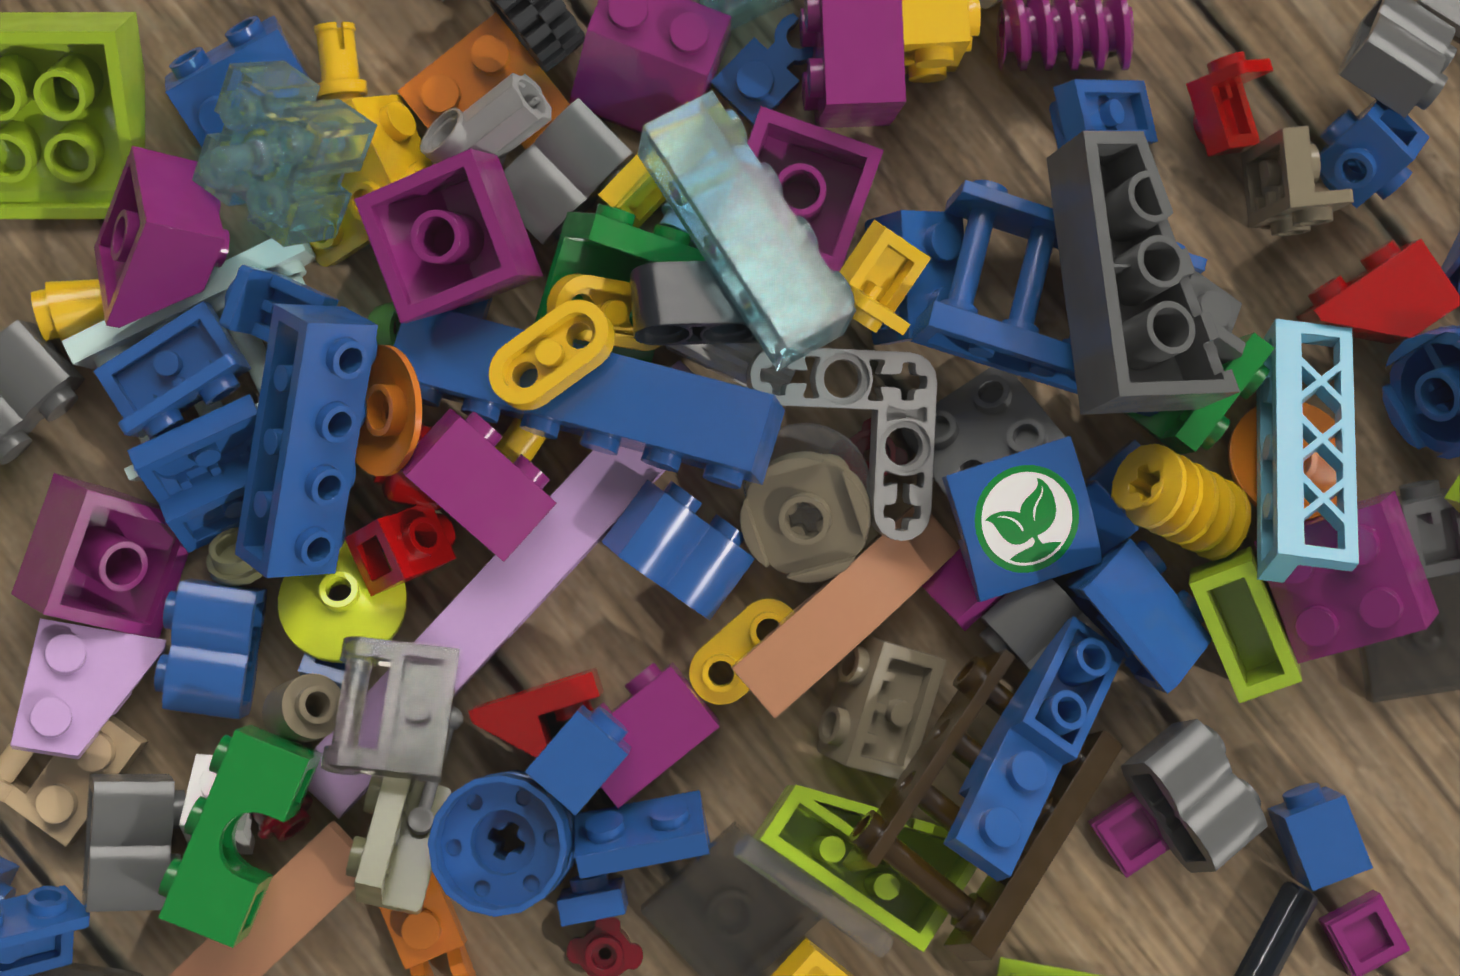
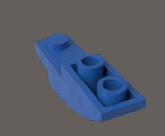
M1074 616L1064 623L1010 700L972 765L958 793L965 800L943 843L996 881L1011 877L1062 766L1077 759L1124 658L1125 652Z

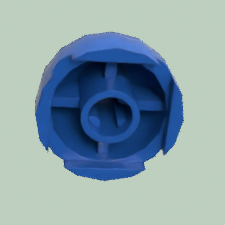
M1451 325L1439 327L1404 340L1388 358L1386 367L1393 364L1390 371V383L1382 386L1383 402L1390 421L1405 441L1418 450L1427 446L1435 452L1443 453L1437 457L1446 459L1460 457V326Z

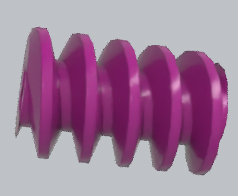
M1002 0L998 12L996 30L997 60L1000 70H1002L1007 53H1014L1020 71H1027L1033 52H1040L1045 71H1052L1059 52H1065L1071 71L1078 70L1084 52H1091L1096 71L1103 70L1109 52H1116L1121 70H1128L1130 67L1134 44V18L1132 7L1128 5L1127 0H1103L1102 2L1101 0H1078L1077 4L1075 0H1053L1051 5L1049 0H1027L1026 5H1024L1023 0Z

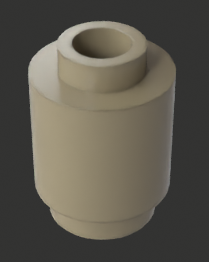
M305 674L282 683L271 690L263 704V722L268 732L295 743L304 744L325 737L337 729L344 716L345 701L340 688L333 680L321 674Z

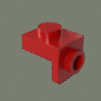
M1244 52L1232 53L1207 64L1209 74L1186 83L1195 112L1193 117L1194 130L1200 142L1205 145L1208 157L1240 153L1261 142L1243 84L1273 72L1270 58L1247 60Z

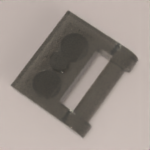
M358 636L344 638L340 660L345 663L333 738L331 745L324 747L321 768L327 772L341 775L368 774L441 783L460 662V649ZM387 666L390 669L377 748L358 747L371 668Z

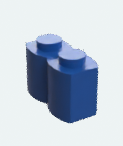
M647 479L602 540V543L637 571L666 589L708 620H711L756 558L740 547L744 541L742 532L717 514L709 524L695 514L702 503L673 481L663 491Z
M191 578L180 581L177 591L169 592L163 611V626L165 629H171V647L169 654H161L154 676L155 691L163 693L162 709L232 719H241L250 713L257 674L258 650L265 619L267 589L249 586H224L214 581Z

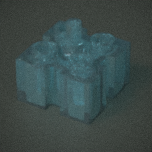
M284 60L230 63L214 110L220 115L224 126L221 133L206 134L192 180L227 206L246 204L249 211L247 221L283 247L336 238L352 195L351 192L341 186L342 179L345 173L361 170L377 124L340 99L316 101L320 85Z

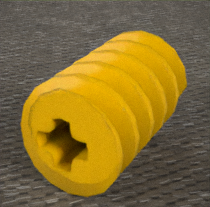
M1154 443L1138 447L1128 454L1120 464L1112 482L1111 498L1119 508L1125 510L1126 516L1134 525L1146 528L1151 533L1162 536L1169 542L1179 544L1182 548L1195 552L1202 558L1212 561L1226 558L1236 551L1246 538L1251 523V504L1246 492L1235 482L1224 479L1220 474L1209 471L1203 465L1192 462L1186 456L1176 454L1166 446Z

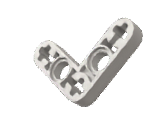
M778 346L765 348L755 354L748 363L746 371L747 386L750 389L772 394L771 383L761 382L760 372L761 369L772 367L774 357L782 358L781 364L783 369L794 371H807L805 357H813L815 359L810 374L813 398H805L803 396L807 386L805 383L782 384L780 395H775L782 406L872 409L868 496L872 513L871 525L874 530L884 537L894 540H910L920 535L929 523L932 503L937 379L936 372L931 363L919 354L897 351ZM836 360L848 361L854 366L858 374L856 389L852 394L844 398L833 396L828 392L824 384L825 370ZM877 360L878 366L875 374L883 375L899 374L902 371L903 363L908 364L909 374L919 376L920 378L919 389L909 390L907 400H901V391L898 388L874 387L877 399L876 401L868 400L873 383L872 369L869 361ZM897 428L909 429L918 439L919 448L917 455L911 462L905 465L893 463L888 458L885 450L887 437ZM884 472L901 476L917 474L916 486L903 483V502L914 505L913 517L903 518L901 528L895 529L894 519L885 517L883 513L884 506L895 504L897 499V483L889 482L883 484Z

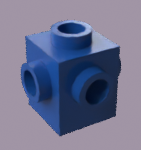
M1374 100L1358 116L1350 109H1347L1319 136L1326 143L1319 153L1321 162L1320 178L1330 191L1353 189L1354 203L1352 205L1356 209L1374 193L1384 200L1411 176L1413 172L1407 166L1414 161L1430 137L1408 115L1403 118L1378 100Z

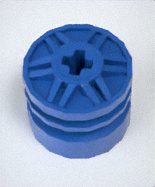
M516 769L473 779L451 793L434 816L428 840L432 872L446 895L468 911L493 917L521 913L544 899L560 886L576 861L574 814L525 771ZM515 823L519 826L517 837L525 842V846H519L508 853L503 850L506 839L497 833L498 830H503Z

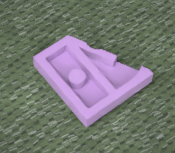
M40 618L12 735L11 748L79 760L98 737L102 727L112 715L119 711L132 695V690L154 663L158 662L161 654L165 653L166 640Z

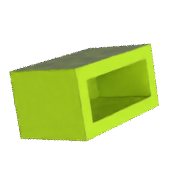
M1251 546L1231 553L1226 558L1210 561L1191 568L1189 585L1238 702L1242 703L1302 682L1300 663H1297L1287 632L1265 580H1257V560Z

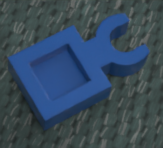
M794 13L787 15L778 23L775 30L774 43L768 49L754 37L711 82V86L752 126L755 124L761 106L775 110L799 85V80L789 69L793 65L806 64L808 58H813V47L797 49L792 47L787 41V35L799 22V18Z

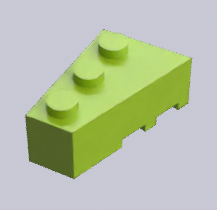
M797 784L787 785L752 839L907 946L924 952L948 913L883 860H881L877 868L851 872L842 865L853 848V845L849 842L851 832L869 811L874 810L877 812L879 808ZM909 818L897 838L963 891L977 867L943 844L949 832L942 826L916 818Z

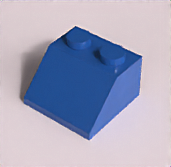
M1127 538L1101 556V563L1078 570L1060 586L1116 647L1125 652L1124 657L1126 661L1124 665L1138 682L1168 694L1185 677L1211 643L1212 637L1201 625L1205 621L1196 600L1183 589L1176 594L1161 576L1167 570V566L1156 551L1144 540L1135 544L1131 538Z

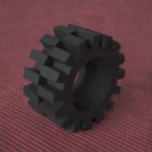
M487 0L495 13L497 12L546 73L584 43V32L577 25L578 22L566 9V5L562 0Z

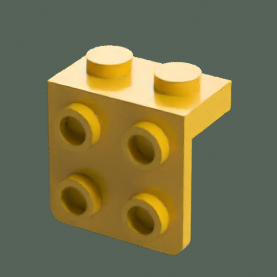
M400 94L350 98L281 147L272 156V168L303 234L306 235L316 255V261L323 267L337 265L370 243L354 199L433 165L431 160L421 153L420 145L422 140L416 130L415 119L405 106Z

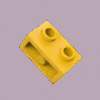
M902 0L905 74L909 75V81L915 83L937 82L946 79L947 72L956 71L964 53L971 52L972 36H979L981 12L979 0Z

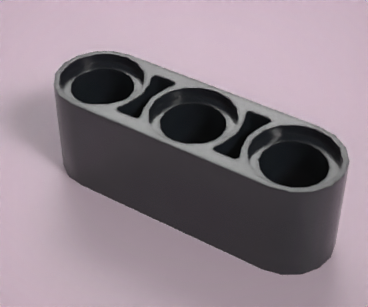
M764 259L655 262L638 266L630 273L633 334L635 340L643 344L696 345L793 342L813 338L823 331L818 269L815 263L808 260Z

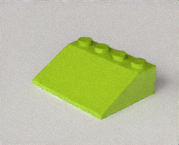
M0 12V219H105L131 147L136 146L145 149V71L136 12Z

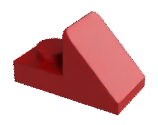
M595 667L478 704L468 712L472 724L537 758L553 739L545 714L554 711L556 720L559 722L570 719L582 705L589 711H592L594 709L590 699L600 697L604 690Z

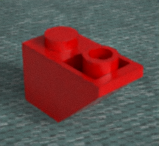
M1421 238L1401 247L1392 239L1363 257L1360 262L1366 270L1347 283L1340 274L1311 292L1307 297L1313 306L1296 316V318L1300 322L1352 328V337L1393 344L1416 336L1459 307L1460 295Z

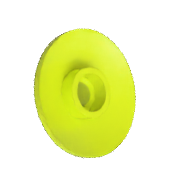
M344 541L343 546L339 550L335 574L284 577L278 595L279 618L289 639L307 655L332 663L361 660L381 650L398 632L407 609L405 583L370 596L346 541ZM383 552L384 557H385V559H386V561H387V563H388V565H389V568H390V570L392 571L391 566H390V564H389V562H388V560H387V558H386V555H385V553ZM347 585L351 588L350 595L342 601H333L328 598L330 590L335 586Z

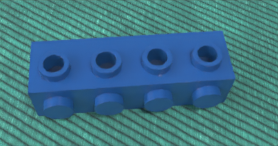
M274 304L235 548V555L266 578L336 573L339 550L345 541L346 530L344 521L349 492L356 478L355 457L360 428L363 426L367 414L365 399L371 365L376 359L378 349L376 339L378 325L344 306Z

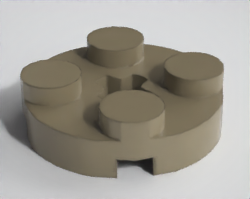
M808 451L789 453L771 461L768 465L763 485L752 482L749 486L740 512L743 538L756 560L767 568L770 564L776 570L787 573L786 578L804 583L824 581L845 571L863 549L872 522L871 503L868 493L858 476L849 469L847 463L838 455L831 453L818 454ZM799 502H807L811 508H818L821 512L822 517L816 522V531L808 532L803 523H792L790 515L797 511Z

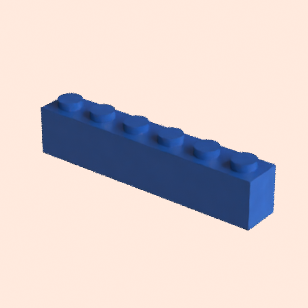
M453 311L443 312L409 323H401L394 347L402 351L411 362L418 378L422 404L439 407L443 398L461 403L460 411L462 413L470 415L474 411L487 422L497 423L500 414L520 419L519 427L521 429L545 438L557 439L559 430L582 436L580 440L582 446L600 453L616 456L619 447L642 452L640 459L642 462L659 469L678 472L681 463L705 469L702 476L704 479L725 487L741 489L743 480L763 485L785 413V409L774 394L610 353L609 357L600 366L544 406L534 410H519L507 404L494 392L489 381V367L496 352L523 332V329ZM573 343V347L576 349L585 347L584 345ZM529 369L522 374L520 387H530L535 383L538 377L537 369Z

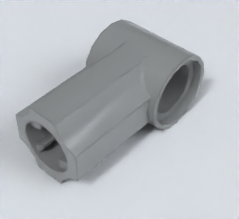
M512 73L464 112L455 107L442 113L431 124L422 138L420 145L421 153L436 164L471 148L498 155L503 166L506 155L551 121L552 107L546 101L541 87L526 74L518 76Z

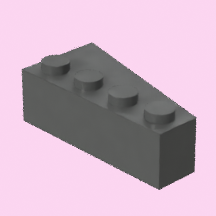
M1082 131L1046 158L1080 415L1198 410L1239 393L1240 390L1232 369L1223 370L1213 340L1220 336L1210 311L1202 313L1189 276L1196 271L1188 249H1181L1176 243L1167 219L1174 212L1144 131Z

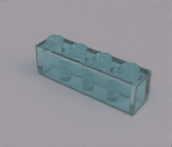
M710 91L643 125L638 157L775 369L779 371L844 335L856 312L852 289L840 272H831L818 252V241L812 227L802 216L795 217L783 199L782 186L773 168L766 162L760 163L748 146L747 133L739 116L732 109L725 110L714 92Z

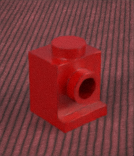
M420 505L390 516L381 517L344 538L370 596L425 575L456 559L452 550L456 537L451 521L445 515L436 513L434 509ZM377 539L379 540V542H380V544H381V547H382V549H383V551H384V553H385V555H386V558H387V560H388V562H389V564H390V566H391L392 571H391L390 568H389V565H388V563H387V561H386V559H385V557H384V554H383V552H382V550H381V548H380V546H379V543H378Z

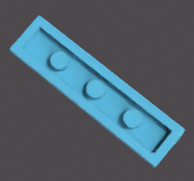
M1275 319L1263 338L1275 348L1263 363L1270 371L1256 390L1257 580L1284 583L1298 565L1352 572L1359 564L1352 328ZM1302 343L1333 347L1334 367L1321 376L1302 357ZM1333 380H1334V388L1329 384V383H1330L1331 381H1333ZM1302 381L1308 386V387L1305 388L1303 391H1302ZM1314 394L1335 413V425L1323 434L1303 415L1302 404ZM1334 437L1336 447L1330 442ZM1303 439L1309 444V445L1306 446L1304 449H1303ZM1315 452L1336 471V484L1325 493L1303 472V462ZM1335 496H1337V506L1331 501ZM1304 498L1310 503L1305 509ZM1318 511L1338 532V549L1305 545L1304 521Z

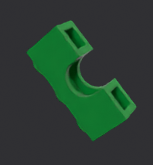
M253 725L236 729L232 737L224 735L216 747L210 762L209 771L217 775L207 798L200 796L196 800L184 826V833L191 836L182 860L179 858L172 860L161 881L158 894L165 897L166 900L158 918L232 948L245 939L251 931L273 874L248 864L241 857L235 842L237 825L245 813H261L282 822L297 815L323 753Z

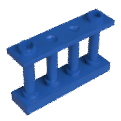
M965 180L947 200L944 211L945 213L968 220L948 299H944L941 302L934 300L917 317L911 342L1078 394L1070 336L1060 341L1039 334V328L1034 325L1052 249H1058L1053 208L1008 194V190L1003 185L993 181L975 180L971 182ZM993 228L1028 239L1009 319L1002 321L979 315L978 309L973 305ZM1176 242L1181 249L1186 248L1181 243ZM1189 253L1195 271L1200 274L1204 272L1207 259ZM1160 411L1135 413L1151 417Z

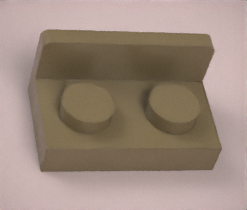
M1309 126L1282 128L1241 153L1249 228L1271 226L1272 236H1290L1311 231L1312 225L1334 221V211L1354 203L1353 189L1315 192V183H1317L1320 176L1321 162L1316 145L1310 144Z
M868 635L838 662L839 677L830 706L823 713L820 720V739L817 751L845 766L899 779L921 746L947 660Z

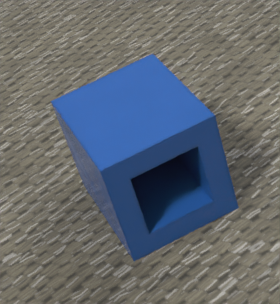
M582 705L525 772L576 816L629 754L632 747L623 740L629 731L619 720L601 706H598L592 713Z
M1309 783L1286 791L1282 795L1283 803L1267 809L1294 880L1311 891L1373 868L1344 794L1326 786L1321 788L1319 783Z

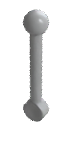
M454 706L445 707L438 715L441 731L419 806L413 809L408 816V827L416 835H424L431 831L434 819L431 807L454 730L458 729L463 723L462 712Z

